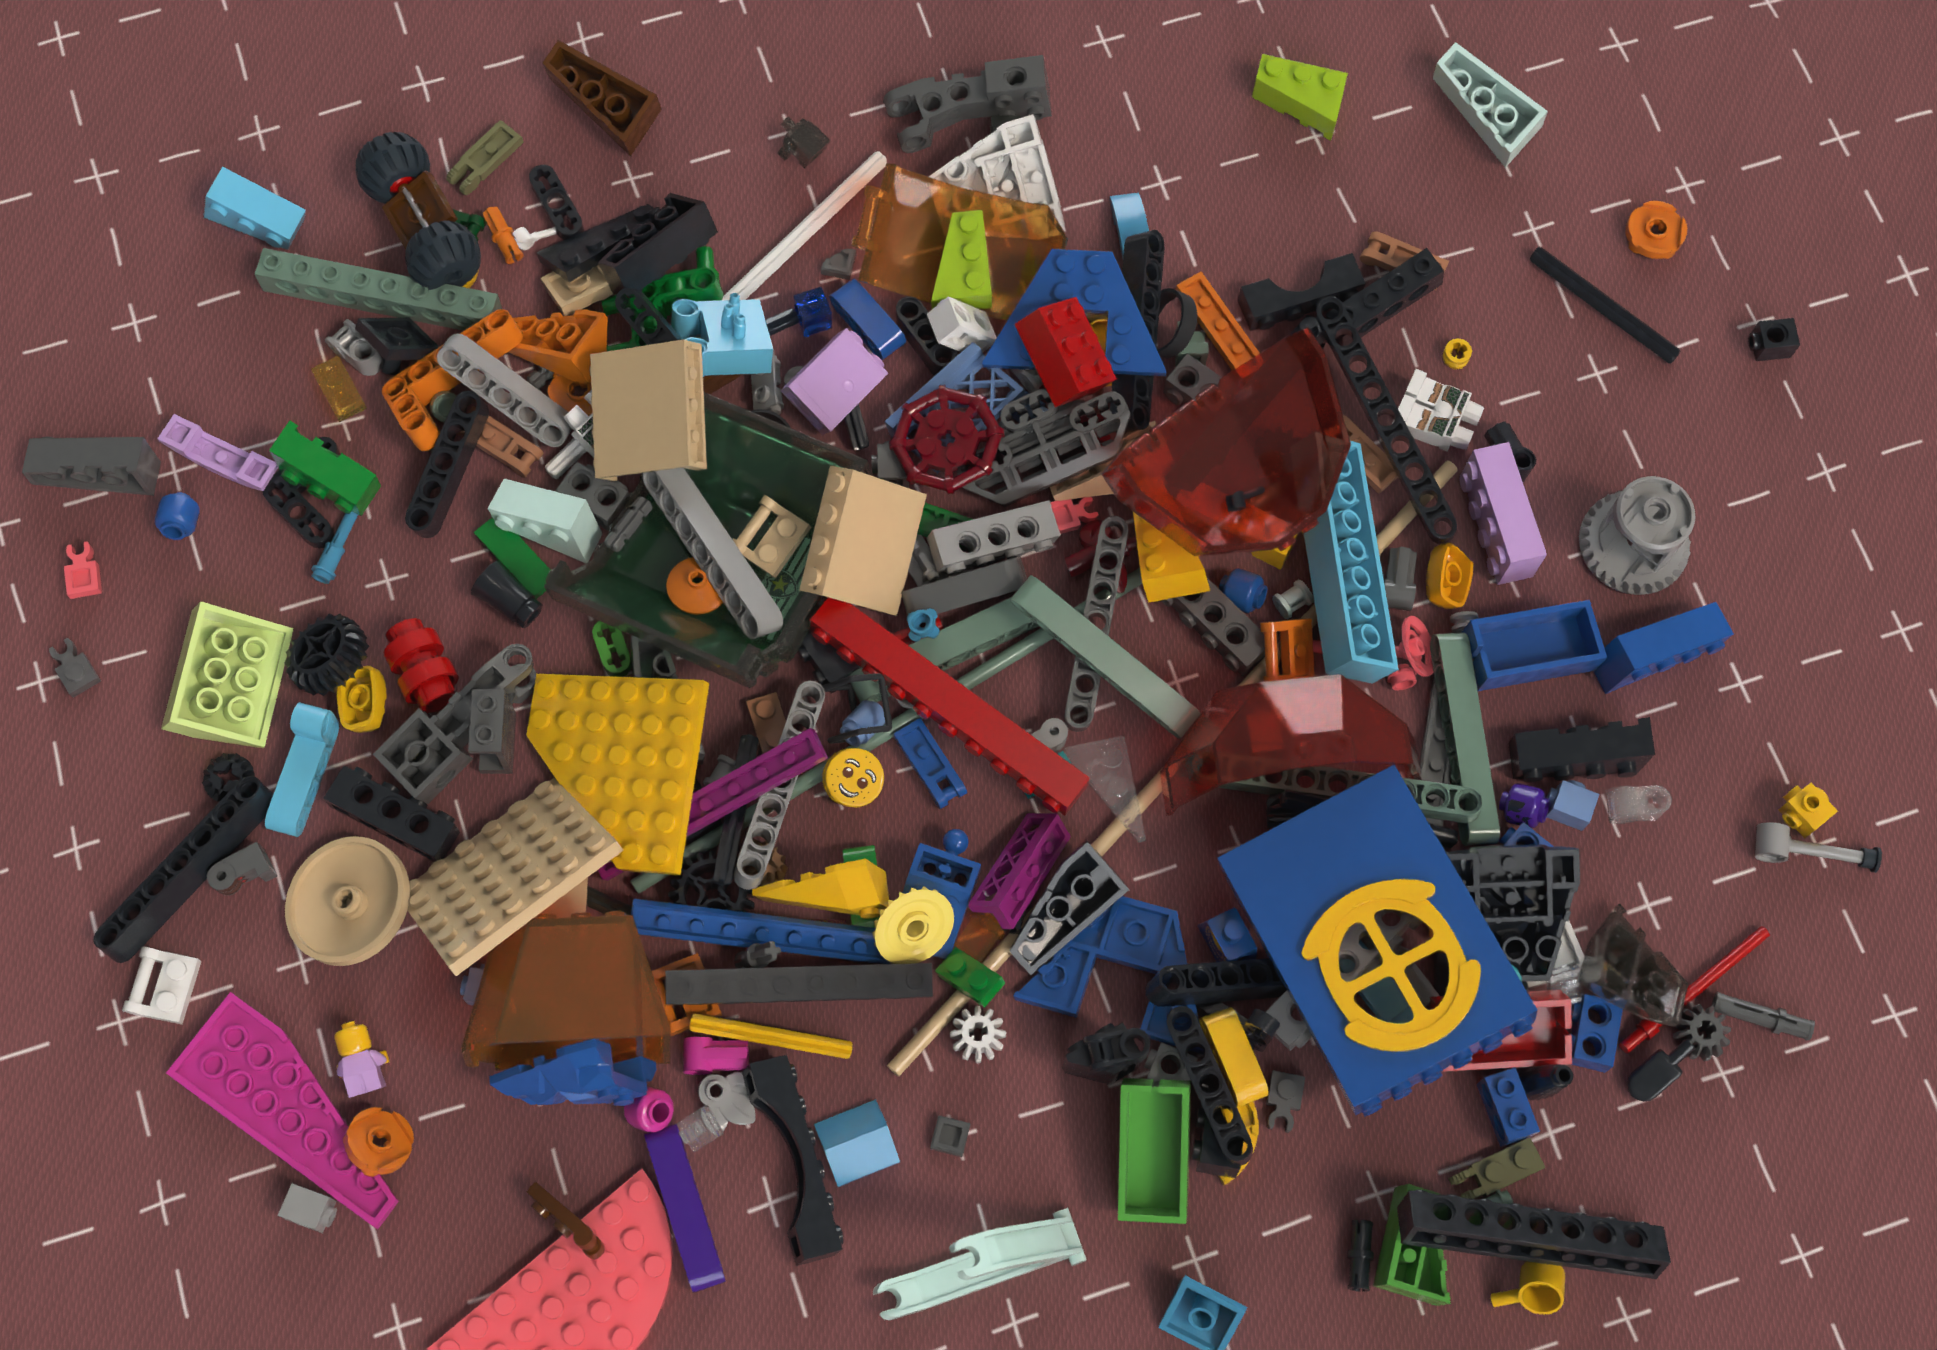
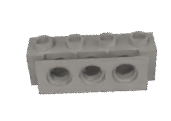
M1050 500L934 529L928 535L927 541L937 573L943 572V574L948 573V575L962 572L966 568L974 566L983 567L997 560L1005 558L1009 560L1022 556L1024 553L1048 550L1053 547V543L1061 535ZM1018 530H1020V531H1022L1023 533H1025L1026 538L1022 537V536L1018 533ZM988 537L993 538L998 545L992 544ZM959 545L965 546L969 553L963 552Z

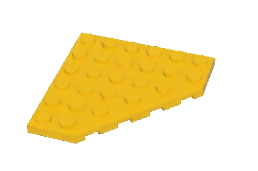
M536 674L526 736L558 783L619 843L623 851L611 859L615 867L622 871L681 875L709 683L705 680Z

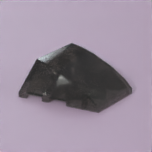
M1619 903L1589 940L1577 981L1607 1002L1636 1016L1659 1024L1676 1026L1680 1023L1688 983L1662 952H1654L1644 941L1646 933L1641 927L1637 930L1632 927L1623 916L1626 912L1625 908Z

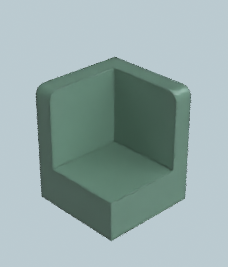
M1177 321L1175 333L1179 327L1180 321ZM1194 331L1185 349L1175 356V366L1181 362L1186 354L1206 365L1209 350L1203 331Z

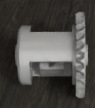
M1657 476L1636 479L1629 483L1622 492L1618 491L1611 495L1608 494L1603 499L1598 500L1585 515L1579 533L1580 550L1587 567L1602 583L1623 593L1645 595L1667 588L1679 578L1688 564V558L1691 553L1689 535L1695 524V509L1692 500L1678 484ZM1627 539L1633 543L1631 546L1628 544Z

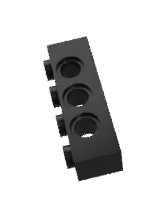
M1425 248L1344 301L1343 305L1360 337H1363L1443 284L1444 270L1428 248ZM1332 309L1326 313V319H1335L1339 313L1337 310ZM1344 334L1336 339L1341 346H1347L1353 341L1350 336Z
M343 766L323 798L331 808L433 862L445 858L460 833L454 824L455 819L441 810H438L437 814L426 809L428 805L425 802L419 801L413 796L407 799L399 795L400 790L386 781H383L381 785L371 780L373 776L359 767L352 770ZM373 793L371 801L366 804L359 803L360 797L363 794ZM391 808H401L400 814L397 817L387 818V813ZM422 821L429 822L428 828L424 832H414V828L418 823Z

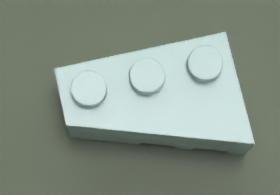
M503 479L488 507L495 524L500 529L516 533L586 564L603 534L586 499L508 479Z

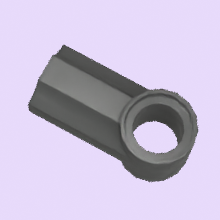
M1398 547L1391 548L1389 551L1386 579H1384L1388 608L1405 611L1412 610L1416 593V584L1413 581L1417 552L1412 551L1411 548Z

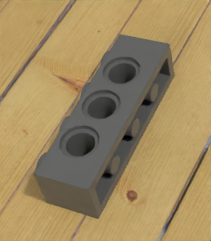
M1208 578L1210 591L1195 594L1198 598L1195 601H1188L1183 596L1160 600L1167 607L1172 606L1179 613L1180 620L1188 628H1194L1201 635V640L1209 649H1216L1223 656L1226 666L1233 672L1238 671L1244 676L1265 657L1264 632H1260V628ZM1206 614H1214L1220 621L1212 623L1207 621L1204 616ZM1235 635L1240 638L1242 643L1231 644L1226 637Z

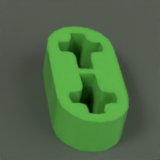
M602 619L594 625L592 630L593 639L602 664L608 675L624 677L631 671L632 664L621 629L614 620ZM609 629L610 632H613L611 634L613 644L607 645L606 639L601 637L603 635L602 630ZM617 651L619 659L623 660L621 662L622 667L616 668L614 664L610 665L613 663L611 653Z

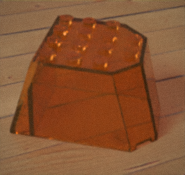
M610 911L605 913V916L591 917L590 913L579 912L571 914V918H557V915L540 914L536 916V919L530 920L489 951L462 1042V1054L467 1067H478L479 1062L495 1064V1071L501 1072L517 1065H531L535 1068L534 1058L539 1056H545V1060L557 1057L556 1049L594 1038L611 1044L613 1063L642 1056L655 1061L656 1064H670L671 1028L632 915H626L622 911Z

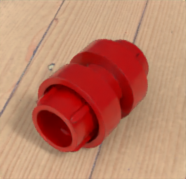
M417 618L407 619L395 624L385 634L388 645L384 649L383 655L391 672L401 675L397 684L406 702L418 704L419 708L427 713L442 710L449 703L448 700L456 693L454 686L458 682L459 676L451 660L447 657H440L444 652V646L436 630L428 627L424 628L421 620Z

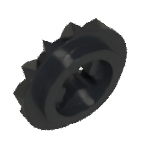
M223 753L222 756L211 759L207 769L203 770L202 784L207 794L213 800L220 802L239 782L238 780H229L224 785V781L218 774H227L232 769V774L238 780L247 776H255L253 766L247 759L237 753Z

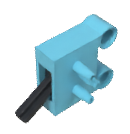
M732 293L730 300L692 301L680 299L672 304V328L682 340L685 339L702 344L703 377L710 375L771 373L773 346L770 336L799 322L797 311L792 308L765 320L760 299L740 300L738 293Z

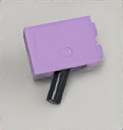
M846 328L837 333L780 391L822 435L831 432L844 419L852 449L861 450L869 447V440L859 402L888 372L883 368V361L877 355L870 354L865 349L860 336Z

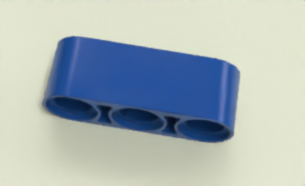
M856 279L850 280L829 295V300L836 312L860 336L871 352L881 360H884L906 344V338L901 329Z

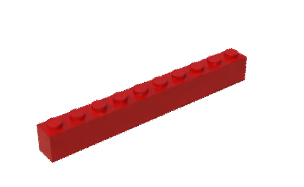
M828 597L810 619L811 634L818 642L823 645L827 643L837 649V654L844 661L850 664L855 662L862 667L864 674H882L885 678V684L888 686L887 690L892 696L900 701L905 699L914 705L913 710L924 719L929 717L939 724V729L945 735L954 738V736L965 743L964 747L971 754L977 757L980 755L991 762L990 766L997 773L1003 776L1006 774L1016 780V785L1023 792L1029 795L1032 793L1042 799V804L1049 811L1055 814L1060 812L1065 816L1087 788L1090 777L852 604Z

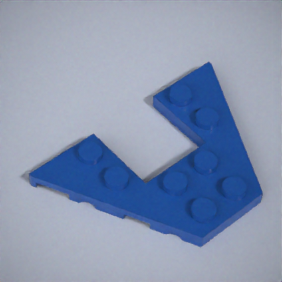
M1051 249L982 361L983 368L1036 370L1014 324L1038 308L1077 297L1085 313L1108 314L1105 356L1110 362L1114 374L1166 376L1165 366L1111 251Z
M1122 896L1060 949L1047 964L1042 965L1037 970L1038 973L1019 992L1016 991L1014 993V999L1077 1018L1096 958L1157 974L1166 966L1187 964L1177 911ZM1149 1001L1140 1029L1148 1034L1149 1039L1175 1046L1167 1026V1016L1172 1009L1179 1006L1160 1007ZM1196 1004L1179 1005L1193 1010L1198 1019ZM1180 1017L1174 1022L1173 1027L1178 1031H1186L1190 1028L1192 1021L1187 1017ZM1199 1047L1190 1049V1051H1194L1201 1054H1204L1205 1052L1202 1048Z

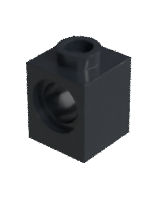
M1794 318L1759 321L1748 337L1749 349L1754 352L1756 361L1787 359L1793 356L1800 346ZM1768 337L1774 339L1776 343L1770 341Z

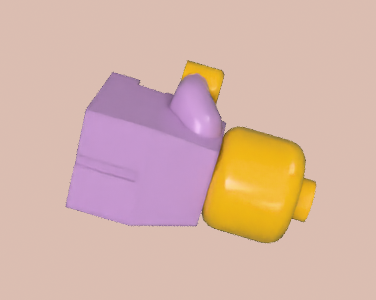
M354 1021L342 1024L343 1030L336 1032L334 1036L339 1055L343 1057L336 1068L339 1078L343 1077L348 1097L358 1096L386 1087L380 1065L390 1062L387 1051L378 1052L370 1049L371 1040L365 1025H355Z

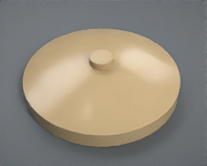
M358 836L345 837L325 844L304 861L288 889L285 903V919L292 940L306 955L328 965L347 966L371 958L393 939L405 919L410 899V884L407 871L400 858L393 851L370 838Z

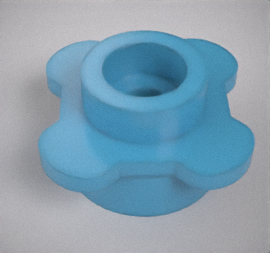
M934 609L917 610L908 614L907 622L911 629L909 638L912 641L918 642L921 638L925 637L933 639L939 635L940 630L936 626L935 620L938 615ZM921 623H926L925 627H920Z

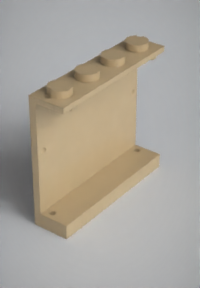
M683 339L590 354L591 406L593 411L592 437L594 439L593 467L595 478L617 481V476L676 468L691 470L707 469L702 344Z
M830 466L799 590L897 616L902 597L901 592L904 589L927 494L856 470Z

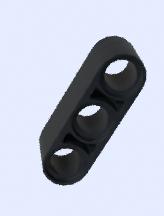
M906 296L901 298L896 305V324L903 332L906 340L935 376L957 356V350L937 342L927 316V309L917 298ZM905 313H914L916 316L907 318L903 315ZM929 335L933 338L931 340H922L920 337ZM948 358L950 361L947 363H940L937 361V359Z

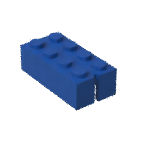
M1590 600L1470 620L1462 631L1469 638L1472 659L1474 658L1473 666L1477 691L1596 671L1607 659Z

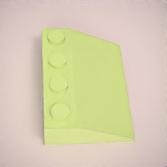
M200 601L191 612L161 729L193 738L264 748L285 666L284 662L287 658L286 651L289 650L294 628Z

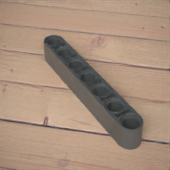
M1118 516L1107 517L1100 526L1083 616L1088 620L1092 617L1101 618L1105 624L1101 631L1108 636L1128 536V525L1123 518ZM1110 526L1118 527L1122 532V536L1118 539H1110L1106 536L1105 529ZM1104 556L1112 557L1116 562V567L1111 570L1103 569L1100 566L1099 560ZM1099 586L1106 587L1110 592V597L1106 600H1099L1094 596L1093 590ZM1076 656L1066 702L1064 722L1070 730L1082 732L1092 722L1101 676ZM1080 678H1088L1092 681L1093 689L1087 693L1080 692L1076 687V681ZM1076 708L1083 709L1087 714V720L1084 723L1077 724L1071 720L1070 712Z

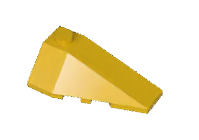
M867 859L825 867L826 874H813L811 872L801 874L800 882L781 880L752 889L753 896L765 902L860 915L861 918L865 919L880 916V910L886 909L889 906L886 871Z

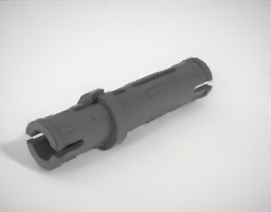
M1718 991L1712 1000L1711 1006L1715 1008V1012L1770 1028L1771 1032L1775 1034L1783 1032L1809 1041L1814 1032V1020L1788 1014L1786 1009L1783 1008L1771 1009L1750 1001L1722 994Z

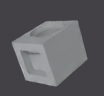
M292 1183L278 1216L323 1233L325 1227H330L335 1219L337 1208L334 1206L336 1201L328 1196Z

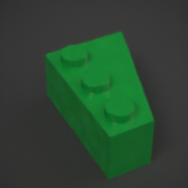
M289 420L269 450L282 473L280 476L294 486L300 483L307 487V491L320 500H324L325 497L335 502L334 505L344 513L350 514L354 512L362 516L381 487L376 474L343 453L339 456L322 447L324 441L315 437L311 441L304 437L297 430L298 425Z

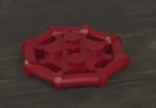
M939 385L938 389L909 404L905 403L901 407L903 411L893 439L889 441V449L896 455L907 476V482L911 485L916 483L946 491L949 495L954 494L955 490L984 475L989 476L993 472L991 467L1000 441L1005 437V433L986 403L987 398L984 395H974L947 388L946 385ZM948 401L969 407L965 413L949 409ZM938 402L940 403L941 409L930 411L926 417L919 413ZM978 414L986 426V430L977 431L973 419ZM913 420L919 425L915 438L906 439ZM946 434H951V437L955 439L954 443L950 442L947 444V447H943L940 438ZM987 442L982 458L976 457L979 443ZM916 449L922 461L915 466L907 451ZM963 464L965 466L968 464L973 466V468L954 477L953 472L958 470L957 467ZM929 468L945 472V478L927 474L926 472Z

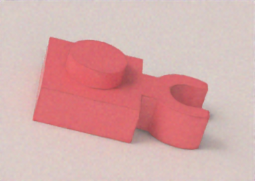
M1092 497L1082 498L1077 505H1073L1072 499L1050 502L1060 534L1078 530L1081 526L1080 521L1088 523L1098 517V512L1088 513L1084 509V507L1091 505L1093 502Z
M88 541L84 542V551L76 555L75 548L71 544L67 545L66 553L73 561L72 565L64 566L67 596L70 599L102 594L99 564L95 560L91 561L94 555L92 546Z

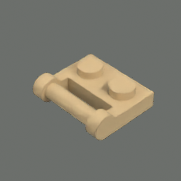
M764 495L759 502L761 506L737 540L733 538V541L745 559L776 579L811 529V526L770 497ZM772 512L778 517L754 551L747 547Z

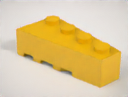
M1160 477L1129 483L1141 579L1148 603L1210 591L1205 569Z

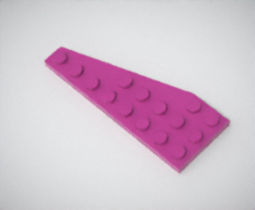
M230 992L166 1074L374 1228L379 1229L399 1202L381 1174L374 1177L364 1175L361 1169L351 1162L343 1143V1137L349 1126L285 1031Z

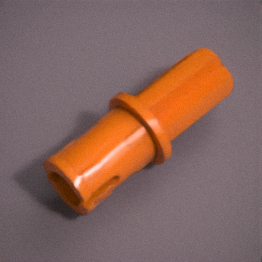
M497 206L488 207L483 212V217L492 233V241L498 244L507 264L515 263L511 251L517 262L520 261L524 254L513 236V228L508 227Z

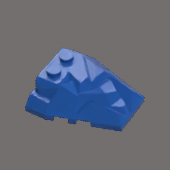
M594 1038L556 1049L557 1057L547 1060H545V1056L534 1058L535 1068L531 1065H517L489 1076L491 1086L506 1096H512L515 1099L520 1098L530 1105H553L563 1103L568 1099L574 1104L614 1103L615 1106H625L634 1103V1098L647 1094V1082L653 1080L657 1069L655 1061L642 1056L613 1063L611 1044Z

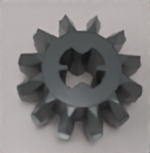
M1701 1004L1695 1005L1692 1011L1685 1009L1681 1012L1682 1019H1677L1674 1022V1026L1680 1031L1674 1033L1673 1038L1682 1040V1042L1688 1039L1696 1048L1689 1054V1058L1692 1060L1699 1055L1703 1061H1709L1712 1055L1719 1057L1723 1054L1722 1047H1727L1730 1044V1040L1724 1035L1731 1032V1027L1722 1026L1721 1024L1725 1020L1726 1015L1721 1014L1715 1017V1008L1712 1006L1708 1007L1705 1011ZM1700 1027H1701L1700 1032H1702L1703 1030H1705V1032H1706V1034H1707V1037H1705L1704 1039H1703L1704 1034H1702V1035L1699 1036V1034H1698V1032H1697V1029L1700 1028Z

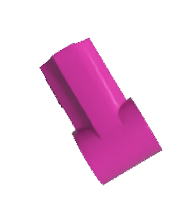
M709 1037L684 1038V1074L706 1075L713 1073V1071L744 1070L749 1065L748 1041H713Z

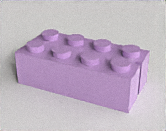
M1507 442L1475 449L1460 475V485L1463 492L1468 494L1470 516L1473 520L1477 521L1479 527L1478 540L1481 547L1486 548L1489 557L1487 559L1489 573L1491 576H1495L1497 585L1531 578L1538 570L1547 553L1511 446Z

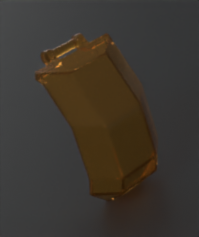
M886 163L881 188L870 185L865 186L864 196L866 199L857 236H853L851 246L865 251L858 281L904 296H912L920 301L931 304L952 213L982 210L992 291V308L980 310L986 312L988 317L1008 321L1051 249L1066 250L1069 238L1051 208L1046 204L1023 202L957 187L906 170L897 164Z

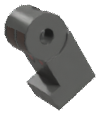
M255 842L214 864L208 871L207 880L209 885L217 892L230 896L237 893L243 884L257 877L268 882L278 875L265 849L258 842Z

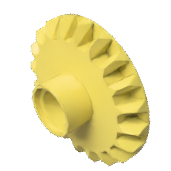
M911 887L909 893L899 892V898L894 901L888 900L889 906L886 909L880 910V918L874 921L876 929L872 932L875 939L874 945L879 953L889 962L894 964L919 963L933 956L946 943L953 929L954 912L947 898L936 889L929 890L923 887L921 890H916Z

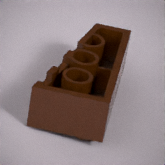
M558 40L542 63L549 79L628 155L632 156L662 110L657 94Z

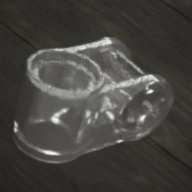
M1657 785L1642 787L1619 786L1605 790L1609 823L1611 824L1657 820L1669 809L1672 802L1669 791ZM1652 798L1653 803H1649L1648 800ZM1654 803H1659V806L1655 808Z

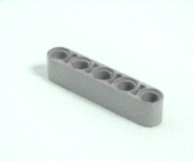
M453 334L439 350L437 361L445 371L541 442L550 447H558L565 442L572 430L564 419L568 411L463 334Z

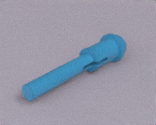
M354 512L344 514L331 543L326 542L317 565H313L311 568L313 571L312 577L315 580L329 584L330 580L335 579L336 575L334 572L342 555L345 553L343 546L358 514Z

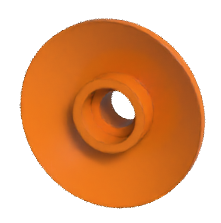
M693 557L681 561L669 573L666 583L667 594L673 605L681 611L689 614H706L723 604V601L707 579L706 573L701 570ZM695 578L703 579L700 583L692 582Z

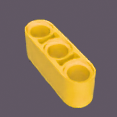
M1230 1007L1201 1017L1199 1019L1200 1026L1236 1107L1268 1096L1266 1080L1235 1010Z

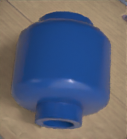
M185 493L168 494L159 501L155 515V525L166 538L172 540L183 539L192 535L195 531L200 515V507L195 500Z
M1241 568L1234 569L1229 576L1224 575L1219 584V589L1244 613H1251L1255 609H1260L1266 599L1268 590L1260 575Z

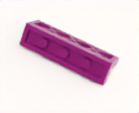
M1026 814L968 904L972 912L993 913L1002 929H1013L1071 837L1058 814ZM1033 825H1040L1037 829L1029 832ZM1025 847V849L1022 852L1014 855L1016 851ZM1011 869L1009 874L1000 878L1001 874ZM996 893L992 901H985L987 897Z

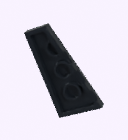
M649 204L638 207L626 214L536 252L539 262L568 282H571L599 265L598 262L621 240L632 238L631 230L637 224L647 223L650 220L649 213L654 207Z

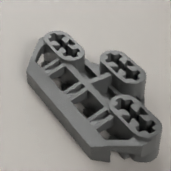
M1040 389L1008 403L1001 411V421L999 423V426L1004 429L1005 437L1001 439L996 454L1001 452L1005 456L1003 458L1004 463L999 465L995 461L997 459L995 455L991 467L993 472L989 476L984 475L963 486V488L983 496L996 504L1007 507L1117 458L1123 444L1122 438L1131 416L1125 399L1119 393L1111 391L1089 401L1075 400L1055 407L1047 390ZM1044 399L1049 403V410L1045 412L1039 408L1041 406L1040 401ZM1110 402L1119 405L1117 406L1118 412L1116 414H1112L1108 410ZM1029 404L1036 418L1031 419L1025 405ZM1097 406L1102 415V418L1104 419V421L1099 422L1096 412L1093 409ZM1014 412L1020 415V423L1018 424L1011 421ZM1084 414L1087 418H1090L1088 420L1089 425L1086 427L1079 423L1081 422L1080 416ZM1117 431L1115 440H1107L1101 443V447L1097 439L1096 433L1100 439L1106 435H1109ZM1081 440L1087 454L1083 451L1063 460V464H1061L1056 451L1062 456L1082 447ZM985 447L977 450L975 456L981 459ZM1044 462L1046 469L1023 478L1024 482L1021 481L1017 469H1019L1020 473H1024L1042 465ZM963 464L957 467V475L969 470L968 466L971 464L966 466ZM1005 481L1006 486L996 490L995 494L986 491V489Z

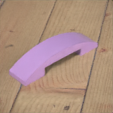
M173 414L157 438L159 442L194 463L224 478L256 490L264 491L278 469L276 462L253 451L248 453L204 432L199 425Z

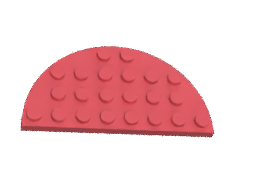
M643 1169L639 1170L581 1219L603 1242L605 1250L602 1256L597 1259L588 1258L582 1249L576 1245L572 1234L568 1239L562 1235L426 1350H637L647 1338L661 1308H663L670 1285L673 1263L672 1234L662 1199Z

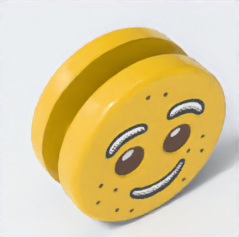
M846 748L834 753L827 760L823 768L822 783L827 795L837 804L846 807H862L874 801L880 794L884 784V772L879 760L869 751L860 748Z

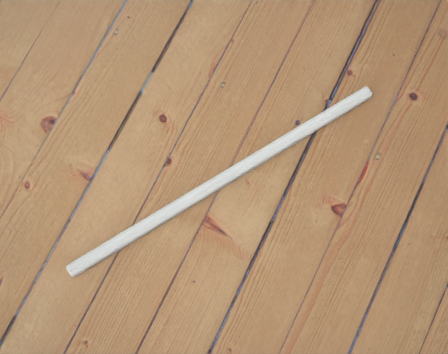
M879 151L874 152L723 296L722 300H730L732 293H738L740 300H746L887 165L886 157ZM573 438L545 465L547 473L554 479H558L587 450L579 441Z

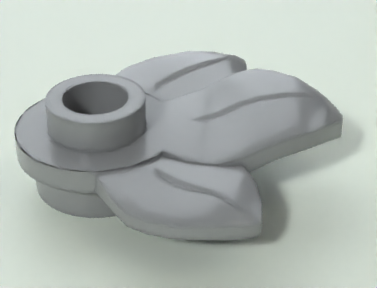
M734 1072L726 1077L712 1074L700 1082L698 1096L704 1104L703 1120L710 1130L716 1134H721L726 1128L728 1121L738 1125H748L755 1122V1108L750 1103L742 1072ZM712 1085H718L721 1089V1093L717 1098L710 1094Z

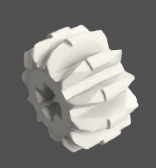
M975 1006L974 1016H971L970 1012L964 1009L962 1010V1016L965 1021L954 1018L953 1025L959 1030L950 1031V1038L959 1040L953 1045L954 1051H960L965 1048L962 1059L968 1060L971 1053H974L975 1062L981 1063V1053H985L986 1057L992 1060L994 1059V1053L991 1048L997 1051L1003 1049V1044L997 1040L1006 1037V1031L997 1029L1003 1024L1002 1018H996L991 1021L994 1012L992 1009H988L985 1016L980 1015L981 1007ZM975 1028H981V1033L986 1032L987 1034L982 1036L981 1041H974V1035L972 1037L969 1036V1034L974 1033Z

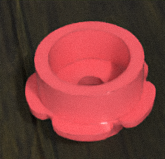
M1399 664V670L1387 676V682L1391 683L1392 689L1397 691L1411 688L1417 683L1415 677L1417 672L1412 667H1409L1408 664Z

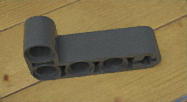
M1021 556L909 589L901 592L907 616L911 612L927 610L929 608L934 609L939 614L1016 591L1027 580Z

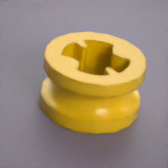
M1452 339L1447 343L1443 351V361L1452 369H1461L1469 362L1472 348L1464 339ZM1453 349H1457V353L1459 351L1463 352L1460 359L1457 358V355L1455 357L1451 355Z

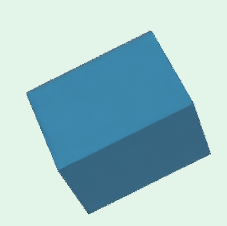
M876 1099L814 1124L837 1187L900 1163L888 1125Z
M1185 1275L1180 1280L1158 1328L1200 1350H1225L1247 1307Z

